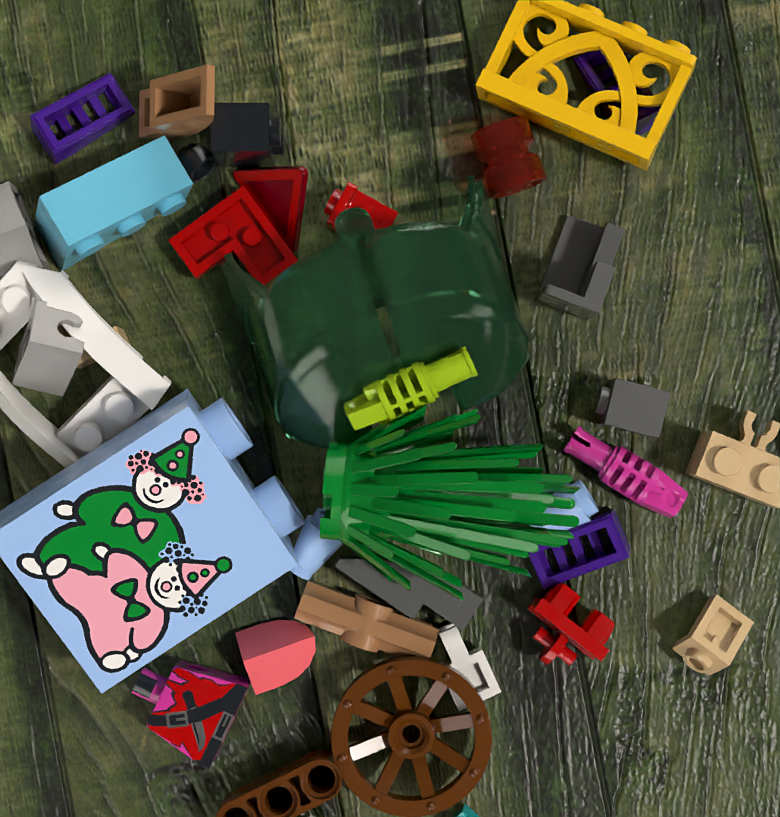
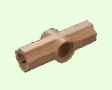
M311 580L307 581L294 619L300 620L302 623L338 634L342 641L355 647L376 653L381 650L397 657L411 655L430 658L439 633V627L415 617L411 619L407 615L394 611V607L362 594L352 596Z

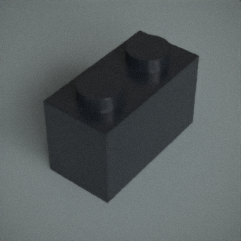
M214 103V119L211 123V152L220 167H275L276 155H284V127H281V118L274 117L270 104Z

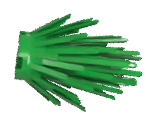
M424 404L349 444L329 442L322 494H324L323 510H325L324 517H320V539L340 540L390 582L392 578L407 590H411L410 580L372 551L455 598L464 601L461 591L440 580L442 579L461 588V579L444 571L443 567L385 539L408 544L438 556L445 554L531 577L528 569L509 565L510 561L506 556L479 549L527 558L529 556L528 552H539L538 545L560 547L567 545V539L574 538L568 530L542 528L546 525L576 527L579 524V518L574 515L543 513L546 511V508L573 509L575 507L573 499L554 497V495L547 493H576L580 490V487L565 485L573 480L572 476L567 474H541L545 469L543 467H516L520 463L518 459L534 458L544 447V444H505L456 449L457 444L449 442L428 446L451 440L455 430L477 424L481 418V415L477 414L479 409L459 415L456 413L405 431L424 421L427 404Z

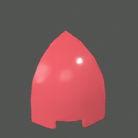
M275 620L261 623L235 633L242 660L255 695L283 686L298 678L310 665L316 651L314 634L308 626L293 620Z

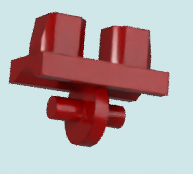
M563 582L553 586L543 598L534 597L526 608L556 631L552 635L540 626L532 637L544 646L539 655V660L548 665L558 657L570 666L575 661L577 654L566 646L569 641L590 659L594 660L596 658L601 662L610 651L604 644L609 639L615 623L602 612L592 609L580 626L575 624L567 615L581 597Z

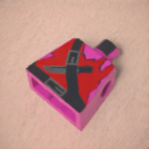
M179 660L169 678L144 667L133 687L132 694L156 704L146 725L150 730L209 770L251 682L250 679Z

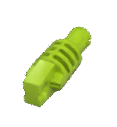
M464 346L460 350L426 366L424 362L418 363L417 361L411 364L412 366L404 367L397 373H391L386 378L378 379L363 387V394L344 403L345 413L353 429L358 430L376 422H379L380 426L390 423L399 416L405 415L424 404L436 402L435 399L439 398L438 392L470 377L477 376L478 373L466 347Z

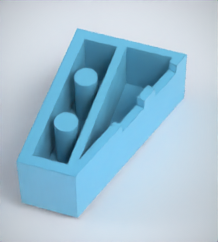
M164 135L39 196L34 226L58 267L64 271L119 237H125L138 231L148 220L161 213L162 216H167L182 208L187 203L185 198H187L193 182Z

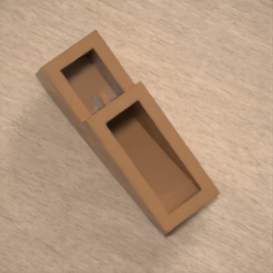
M206 64L150 80V88L139 91V137L156 140L165 135L168 142H173L206 129L214 119L215 66Z

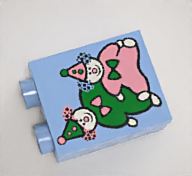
M187 388L0 511L1 559L101 693L298 565L291 538L288 534L306 523L290 494L275 475L255 487L240 466L236 457L251 448L253 443L223 398L218 399L202 410Z

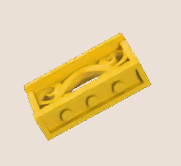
M518 0L486 68H483L476 82L478 98L647 171L657 146L695 69L697 57L690 54L691 50L678 41L667 39L663 43L647 36V31L635 23L623 21L621 24L604 18L605 15L601 10L586 3H580L579 6H575L564 0ZM541 16L553 21L556 29L551 34H544L538 27V41L544 48L537 52L527 43L524 37V27L531 19ZM569 28L580 34L569 36ZM516 44L517 48L528 59L508 79L501 76V72ZM600 50L613 71L619 91L605 90L596 92L585 98L577 108L568 105L567 82L561 70L554 63L576 54ZM623 51L634 56L629 63ZM655 64L667 70L670 83L663 92L653 96L637 94L636 87L646 88L657 80V77L647 78L643 75L642 70L646 65ZM543 70L557 84L556 90L549 95L538 91L540 83L548 82V79L540 74ZM600 103H621V109L608 105L612 115L607 120L598 118L594 112L595 107ZM638 106H661L647 137L644 138L635 134Z

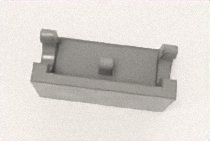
M37 300L19 345L12 385L63 396L83 354L85 342L72 336L65 337L61 335L57 327L62 324H68L71 327L80 328L83 320L72 312L46 306L47 302Z

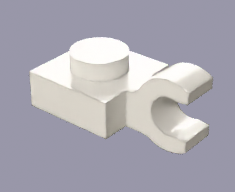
M449 623L440 627L439 635L451 659L445 663L466 676L478 690L483 700L501 693L481 646L468 652L457 626ZM448 687L458 711L466 709L467 706L463 700Z

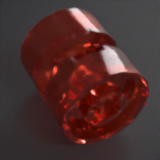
M527 116L508 118L483 127L470 135L478 162L489 165L483 172L490 199L503 198L525 191L548 179L541 158L537 156V153L529 152L535 139Z

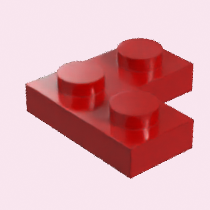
M244 185L168 240L196 279L201 278L233 253H236L260 288L264 289L299 263Z

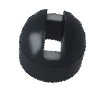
M189 143L187 147H182L177 153L178 159L193 184L206 178L217 164L212 152L200 143Z

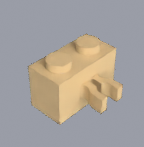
M744 411L739 423L740 438L738 441L715 431H701L685 474L770 508L780 509V457L765 451L767 444L778 434L780 429L779 422L768 420L765 432L756 437L753 446H751V441L755 433L752 430V423L757 414L751 411Z

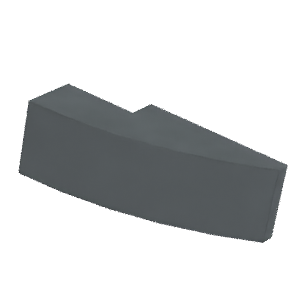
M341 555L335 564V567L411 619H414L424 604L463 630L484 600L480 593L463 583L462 587L459 588L440 579L462 592L464 601H461L385 557L380 558L410 580L411 590L405 589L392 578L390 582L358 555Z

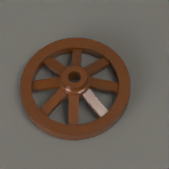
M410 655L381 661L363 671L351 682L341 696L334 713L331 744L334 761L341 770L342 779L348 788L363 802L390 815L423 817L439 813L454 806L477 785L490 758L492 730L485 703L478 690L466 676L442 661ZM402 676H421L434 680L417 707H411ZM388 680L397 712L394 714L362 699L373 688ZM448 687L463 700L469 710L468 712L432 718L429 716ZM353 714L388 728L386 731L349 745L348 729ZM408 725H415L419 728L417 734L409 736L403 732V729ZM474 727V744L470 758L434 734ZM391 746L392 751L376 784H373L360 771L355 760ZM429 751L460 771V774L453 781L437 791L434 790L425 756ZM404 759L412 760L421 795L405 796L389 792Z

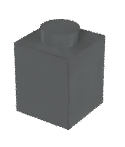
M618 378L610 379L608 387L601 386L598 391L594 413L600 414L599 425L650 438H659L671 392Z

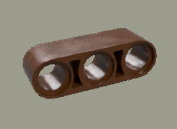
M329 750L314 751L231 792L222 801L215 817H227L226 811L234 807L244 809L249 814V817H297L331 800L340 791L343 778L341 770L334 761L333 752ZM319 765L327 766L334 772L335 778L329 784L319 785L310 778V770ZM273 787H284L290 791L293 800L283 806L276 805L269 799L268 791Z

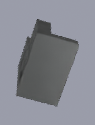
M568 216L564 222L535 301L584 320L599 314L616 269L612 264L625 228L609 222L601 227L577 217Z

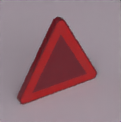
M304 166L248 167L234 170L233 177L240 187L244 185L293 253L296 252L299 248L308 179L307 169Z

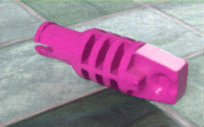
M578 426L569 438L570 441L566 443L563 449L565 453L571 454L598 471L596 476L600 478L601 482L638 505L669 518L676 516L688 496L687 491L661 469L653 466L622 445L620 447L615 445L612 448L584 431L582 427Z

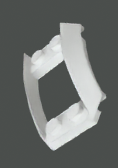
M17 261L0 278V350L29 321L36 301L41 300L47 302L46 306L72 312L83 320L80 328L71 327L68 324L62 325L72 337L85 342L84 350L111 375L58 429L36 410L0 371V408L30 439L66 468L134 424L149 408L153 410L171 385V380L165 375L163 377L160 376L142 360L143 356L127 343L82 297L69 281L67 273L63 270L57 272L37 268V264Z

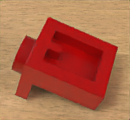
M348 182L344 191L336 188L324 209V213L329 215L326 222L328 229L375 255L398 216L397 211L359 191L358 186L351 182Z

